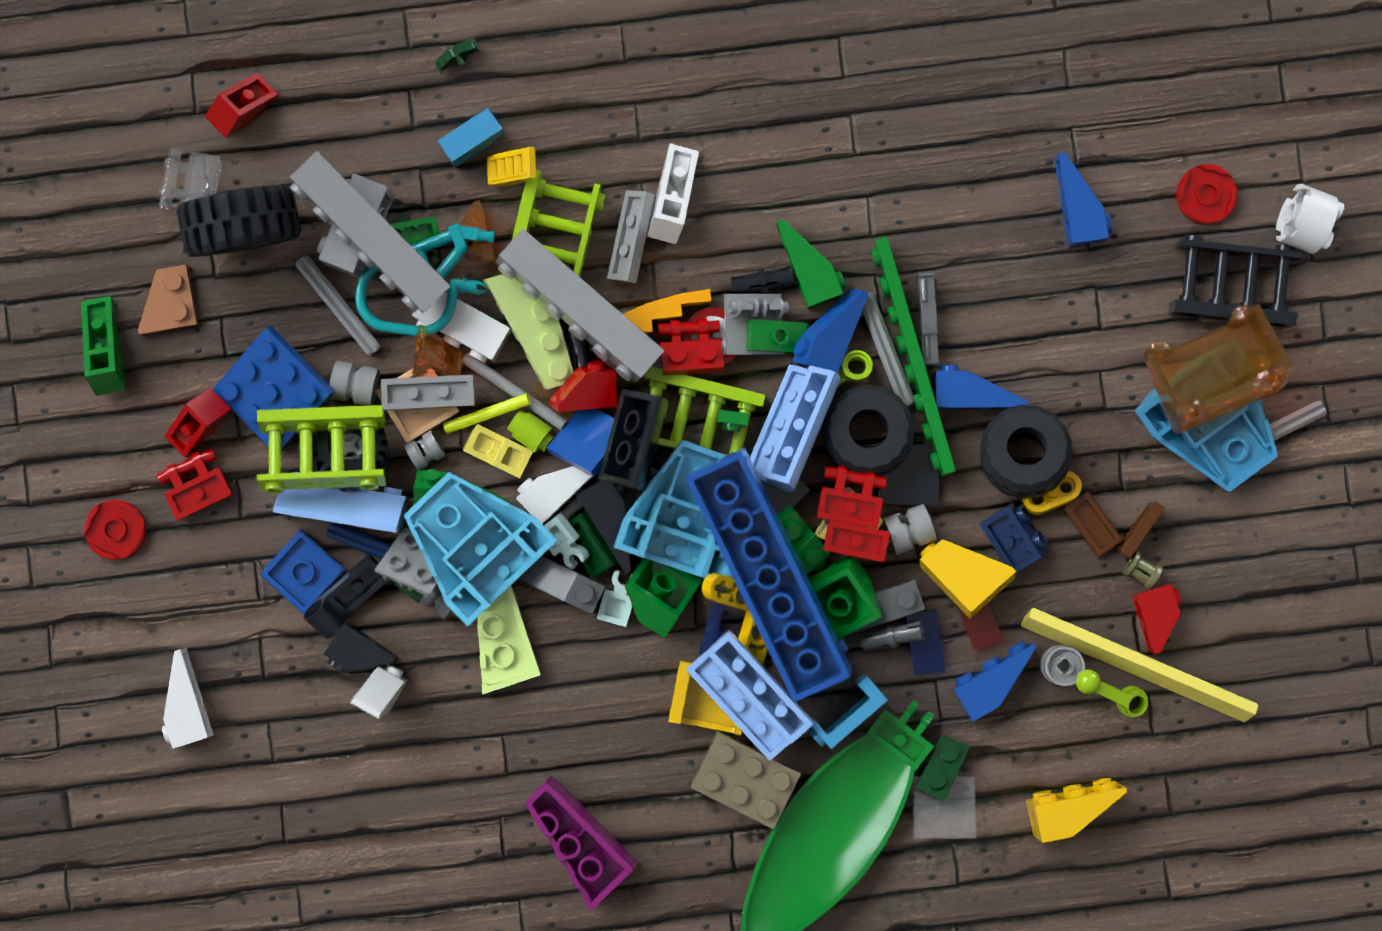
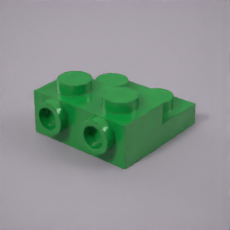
M788 505L778 514V517L806 574L812 570H820L826 564V558L831 553L823 550V543L810 530L797 512Z

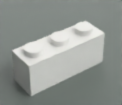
M446 292L423 314L419 310L412 314L418 320L416 326L430 325L439 319L445 309ZM457 299L456 309L451 321L439 332L445 335L442 339L443 341L456 348H459L461 344L471 349L470 356L485 363L487 359L495 362L512 331L506 325Z

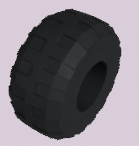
M861 385L860 387L845 391L830 405L823 421V441L830 458L835 464L848 467L850 471L864 474L871 472L875 473L876 476H882L897 468L909 454L914 441V422L908 406L897 394L881 386ZM864 415H872L882 420L887 428L885 441L879 446L869 449L857 445L852 440L849 432L850 425L855 419Z
M1017 405L1000 412L988 424L980 443V461L988 480L1002 493L1021 499L1037 498L1053 491L1065 478L1072 461V440L1070 439L1067 427L1053 412L1036 405ZM1027 438L1039 443L1045 455L1038 463L1026 466L1013 461L1007 449L1014 441Z

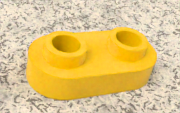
M1068 471L1058 487L1041 496L1043 503L1039 505L1034 504L1032 498L1022 499V503L1029 513L1035 515L1044 514L1075 501L1081 492V480L1075 473ZM1068 484L1071 487V491L1064 493L1060 490V486Z

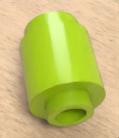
M522 410L515 415L507 428L512 433L514 439L534 453L539 449L544 452L554 439V436L551 435L552 427L532 413H525Z

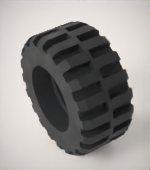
M284 184L252 187L203 196L182 202L176 211L184 251L189 257L219 255L279 244L297 239L302 231L294 192L290 189L289 185Z

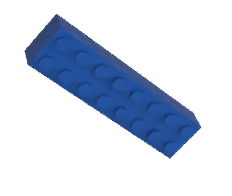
M746 448L737 450L689 473L685 477L688 486L793 702H797L850 678L852 667Z

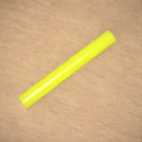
M528 393L449 420L443 423V428L446 434L531 405L530 396Z

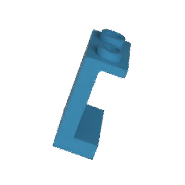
M862 673L854 680L865 696L828 728L822 729L814 718H811L814 724L808 732L821 747L827 744L832 749L887 701L886 697L865 674Z

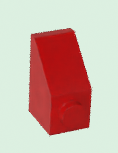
M256 73L219 93L206 113L205 118L227 138L245 128L278 96V93Z
M605 361L588 362V366L578 367L550 398V406L557 412L617 407L616 370L606 364Z
M208 388L185 404L164 437L186 458L220 426L231 408L211 388Z
M1163 584L1149 590L1131 594L1148 651L1152 654L1162 651L1181 614L1179 606H1182V600L1177 588L1173 589L1171 584Z

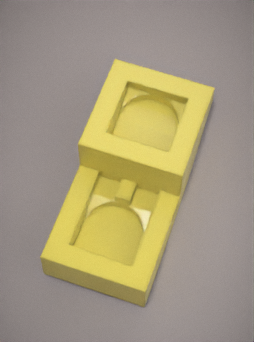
M475 424L462 450L518 478L521 477L533 453L530 449L479 424Z

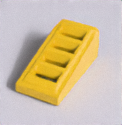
M535 147L521 148L487 157L488 184L490 186L510 187L536 178Z

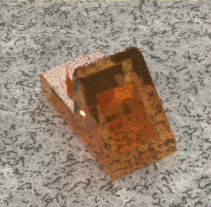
M480 200L474 201L460 226L479 228L489 232L483 205ZM488 241L472 242L477 260L482 258L485 266L496 263L492 243H488Z
M424 325L417 326L412 374L415 375L431 368L442 376L461 375L463 353L438 335L430 334Z

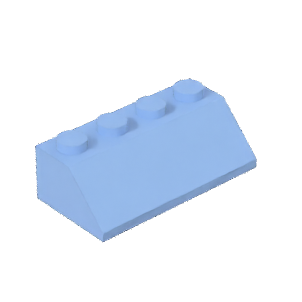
M347 487V492H342L339 488L284 490L283 493L278 494L273 512L401 533L404 529V514L407 512L409 497L401 496V489L384 487L383 493L363 490L361 488L360 491L353 492L352 487Z

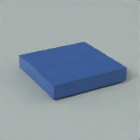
M598 409L577 410L548 445L547 449L550 454L595 477L601 469L614 418Z
M300 529L259 575L301 613L305 614L307 609L332 587L347 569L305 531Z

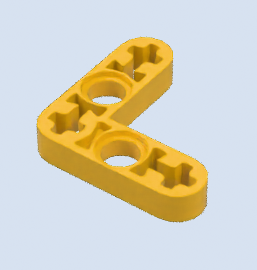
M719 573L709 574L702 583L703 595L709 600L746 610L738 639L763 665L768 648L761 634L758 638L754 639L752 637V629L756 623L745 601L743 600L740 603L737 601L739 588L734 578ZM715 585L728 587L726 593L714 590ZM750 643H751V644H754V645H756V647H755V648L749 647V644H750Z

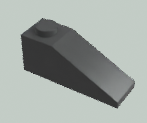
M544 556L537 559L518 578L590 614L594 613L606 588V585L574 570H570Z
M911 579L875 592L882 617L853 633L924 610L925 606L916 581Z

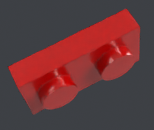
M828 520L823 550L884 562L890 532Z

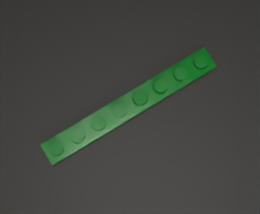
M888 237L875 240L874 249H871L870 253L874 266H880L883 278H879V284L883 296H889L891 307L887 308L891 324H897L900 336H896V343L900 354L905 353L908 365L904 366L908 383L914 382L917 394L913 395L914 405L917 413L922 412L925 423L921 424L925 441H931L934 453L930 454L931 463L934 471H940L941 477L953 474L956 470Z

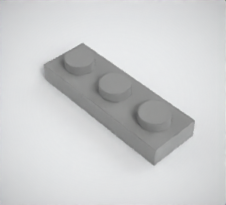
M626 190L607 279L615 282L636 284L655 194L646 191Z
M474 375L381 379L383 410L475 406Z

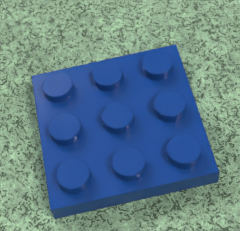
M272 326L263 330L213 388V391L224 400L268 447L269 435L260 431L257 422V410L321 408L335 392ZM284 432L281 435V451L297 435V432Z

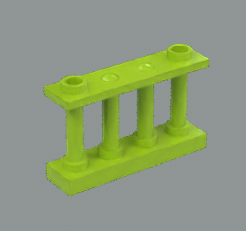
M536 170V178L525 182L512 240L522 229L529 233L530 226L536 227V225L582 235L578 253L543 245L561 262L575 265L573 272L581 277L596 211L602 212L605 194L601 193V185L595 183L592 194L547 184L546 180L542 179V172ZM544 195L589 206L585 224L539 213V210L535 209L537 197L543 198Z
M650 367L644 374V379L649 380L648 386L651 387L650 394L661 397L663 390L667 389V385L679 388L678 393L681 395L670 440L662 438L658 440L660 446L675 449L683 438L692 398L696 397L697 393L709 395L708 401H710L699 446L710 450L717 427L718 410H721L722 404H726V400L738 402L737 408L740 409L739 412L749 413L748 425L751 413L755 412L756 407L762 408L765 400L764 394L684 374L662 376V369ZM741 426L740 432L734 431L729 454L743 448L748 426Z
M383 405L257 410V422L260 431L269 435V474H257V482L261 491L269 494H281L284 490L360 487L363 490H375L379 486H386L384 470H375V431L378 428H385ZM347 429H359L362 431L363 470L344 471V432ZM328 430L331 432V471L313 472L312 434L316 431ZM284 432H297L300 434V473H281V435Z

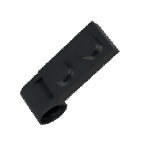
M368 554L307 609L303 618L325 639H330L338 633L345 623V618L390 579L385 580L383 575L375 572L379 562Z

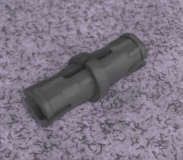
M921 621L898 626L889 624L883 629L861 632V643L864 651L889 646L897 648L899 644L925 640V635H922L925 634Z

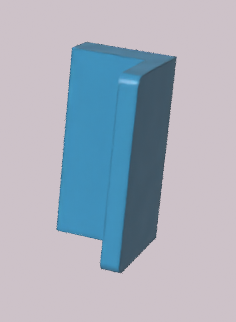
M489 108L439 139L438 143L456 168L506 134Z

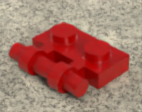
M697 318V322L670 320V323L658 324V335H670L671 342L660 343V347L664 350L660 355L662 376L723 372L724 361L721 339L709 340L708 333L720 332L719 320L707 321V318ZM697 334L698 340L681 341V335Z
M212 448L202 453L197 451L191 454V458L179 464L174 462L166 466V470L156 474L161 485L171 481L174 486L173 489L165 492L164 496L176 521H180L234 495L222 468L218 467L209 471L207 463L217 459ZM196 469L199 477L184 483L182 475Z
M838 465V468L826 466L824 478L835 480L834 489L822 487L816 518L878 529L883 498L873 497L871 494L873 488L885 489L887 478L876 476L875 473L871 472L864 474L850 471L848 467ZM845 482L863 485L861 494L844 491Z

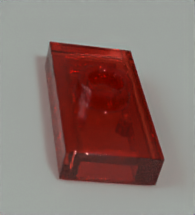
M989 603L971 619L956 605L974 650L1003 639Z

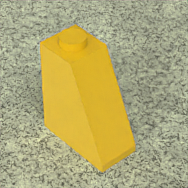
M944 539L937 544L934 542L930 543L920 554L922 556L920 568L969 619L1011 583L1016 575V571L1011 566Z

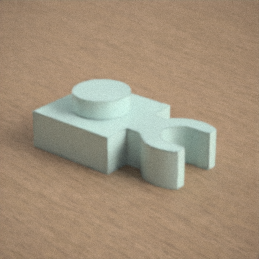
M559 513L544 524L557 539L549 548L550 552L554 556L561 552L564 563L570 570L574 569L578 564L573 555L578 556L582 562L589 557L587 549L575 543L580 536L562 513Z
M616 570L612 576V582L615 586L614 591L605 589L597 619L626 627L632 604L629 596L626 595L625 585L618 581L620 571Z

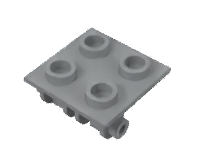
M724 294L726 355L784 354L781 352L746 350L747 320L782 321L783 314L788 313L789 304L787 301H783L781 294Z
M404 527L376 567L375 572L383 575L385 580L390 579L399 583L401 587L407 585L410 591L416 589L425 598L430 596L435 598L439 592V587L411 530Z

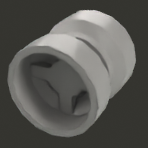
M431 430L424 433L417 442L410 441L404 445L417 470H423L432 460L438 461L446 456Z

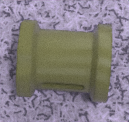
M1135 551L1126 563L1122 574L1133 576L1144 583V588L1149 590L1161 575L1163 566H1155L1142 558L1139 551Z

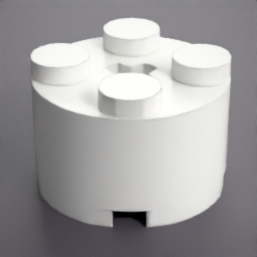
M1298 184L1292 190L1298 193L1293 199L1287 198L1280 211L1276 230L1280 231L1281 235L1276 236V240L1314 254L1320 248L1328 249L1334 237V233L1331 231L1335 221L1343 213L1344 204L1338 202V198L1304 184Z

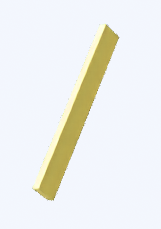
M1032 608L1023 618L1021 624L1023 628L1074 648L1079 652L1242 722H1246L1256 715L1258 705L1255 702L1036 608Z

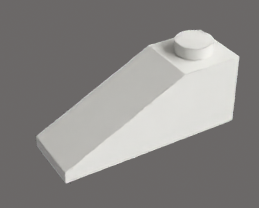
M669 144L647 237L673 244L677 243L685 223L699 151Z
M572 466L539 476L534 481L528 478L517 489L520 494L516 499L532 516L536 517L544 525L593 477Z
M187 648L174 651L163 718L165 723L162 726L163 736L167 743H171L172 749L214 735Z
M387 664L386 667L378 666L354 696L351 703L377 718L389 713L407 682V679L401 677L404 672L391 664Z

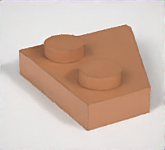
M185 264L156 270L138 328L139 335L199 325L189 266Z

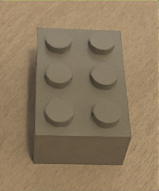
M717 730L691 782V788L774 829L801 773L799 770L776 758L769 761L760 750Z

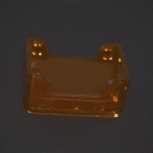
M1259 303L1251 307L1244 305L1235 309L1231 313L1232 318H1230L1226 326L1186 343L1173 347L1172 343L1158 341L1150 345L1147 351H1145L1144 360L1174 433L1185 432L1268 397L1281 390L1287 384L1293 365Z

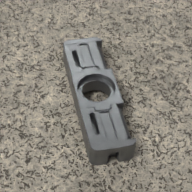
M934 271L918 272L916 278L920 350L925 367L939 366Z

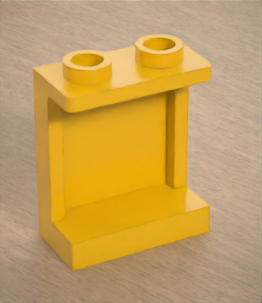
M680 660L668 722L684 723L741 736L742 730L686 671L693 662Z

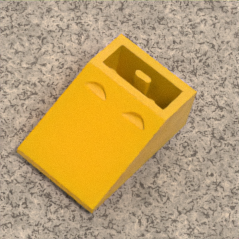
M1103 778L1093 781V786L1081 787V784H1074L1063 787V792L1051 793V790L1033 793V798L1026 800L1033 836L1042 843L1073 837L1127 793L1126 787L1116 781H1111V778Z

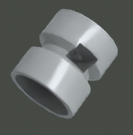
M337 360L333 367L329 384L335 392L330 399L347 402L352 398L355 404L373 406L377 395L375 391L378 390L380 369L363 366L357 370L354 363Z
M924 504L907 509L904 516L898 512L883 518L885 530L890 532L889 541H891L890 544L895 555L912 550L913 544H918L921 547L937 541L932 521Z
M1052 645L1041 654L1039 670L1042 676L1049 682L1060 686H1071L1076 683L1077 675L1085 670V664L1081 654L1074 648L1064 645Z

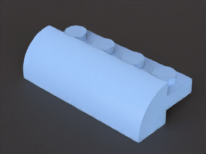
M789 364L750 456L762 483L772 485L780 491L794 492L841 380L835 371L810 365L807 369Z
M730 630L714 642L709 649L686 669L769 761L814 724L811 717L797 702H793L787 691Z

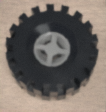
M378 428L375 431V470L383 469L386 472L388 468L387 461L390 460L387 436L384 428ZM347 429L344 432V471L363 470L362 431L359 429ZM328 430L316 431L315 436H312L315 472L331 471V432ZM347 487L339 488L340 491L347 492ZM352 487L353 492L360 491L359 487Z

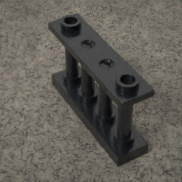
M1185 235V239L1176 242L1175 249L1187 250L1183 292L1182 295H1179V300L1175 299L1169 302V315L1287 328L1296 325L1297 313L1288 312V307L1285 304L1290 261L1296 262L1302 259L1303 252L1294 251V247L1290 245H1276L1275 249L1207 242L1203 241L1204 237L1199 235ZM1199 251L1217 253L1213 297L1209 299V303L1197 302V297L1195 296ZM1229 255L1247 256L1243 302H1239V306L1227 305L1228 300H1225ZM1260 258L1277 260L1273 305H1270L1269 310L1259 309L1258 304L1255 303Z

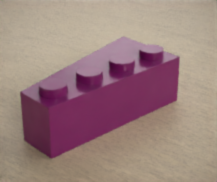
M552 775L526 800L525 805L544 836L548 838L555 850L554 853L565 866L571 876V881L576 889H579L585 899V904L591 912L634 870L638 861Z

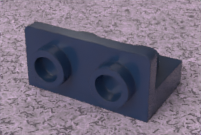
M1017 500L979 523L1004 564L1011 566L1016 573L1041 559L1049 551L1045 536L1041 531H1036L1030 521L1031 515L1024 505H1020Z

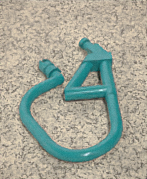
M457 223L449 226L448 231L415 243L411 247L430 265L425 252L453 242L455 247L436 270L445 279L469 248L466 240L494 243L495 231L488 232L479 228L460 226ZM373 265L371 268L367 266L361 273L356 286L355 301L360 316L372 328L382 332L426 337L438 333L451 321L456 309L459 290L461 293L469 292L470 294L480 295L487 290H478L479 286L487 288V285L482 281L467 280V278L462 280L452 279L449 282L450 287L447 292L445 309L434 323L426 326H414L387 322L375 317L370 312L366 303L368 283L372 276L379 271Z

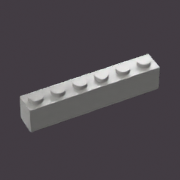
M317 151L290 176V181L293 183L290 189L302 201L308 198L316 206L312 211L325 224L330 220L338 228L334 233L347 246L352 242L360 250L357 256L366 266L371 268L375 265L382 272V275L379 277L380 280L392 291L397 288L404 295L401 299L402 302L413 313L419 310L423 314L450 287Z
M522 229L498 256L496 263L499 264L498 269L505 277L510 280L515 278L523 285L521 289L527 296L533 300L538 298L546 305L545 310L553 318L564 320L570 326L569 331L581 341L586 339L594 346L592 348L593 352L602 360L606 361L609 359L617 366V373L625 380L630 381L632 379L634 382H637L663 353L664 350L526 230Z

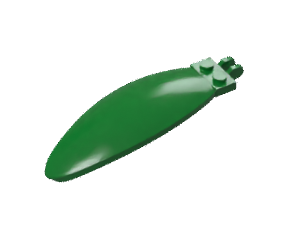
M913 700L900 718L885 708L865 735L832 756L802 785L780 815L760 854L744 901L741 931H802L832 908L860 880L889 839L907 800L914 772L934 747L931 742L921 736L935 716L930 711L924 714L914 730L906 724V721L918 709L919 703Z

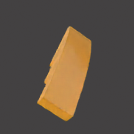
M710 289L681 293L659 299L625 312L623 315L646 335L653 334L652 322L682 319L681 307L711 304Z

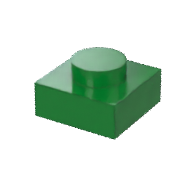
M718 410L717 424H723L722 430L740 432L741 426H748L749 413Z

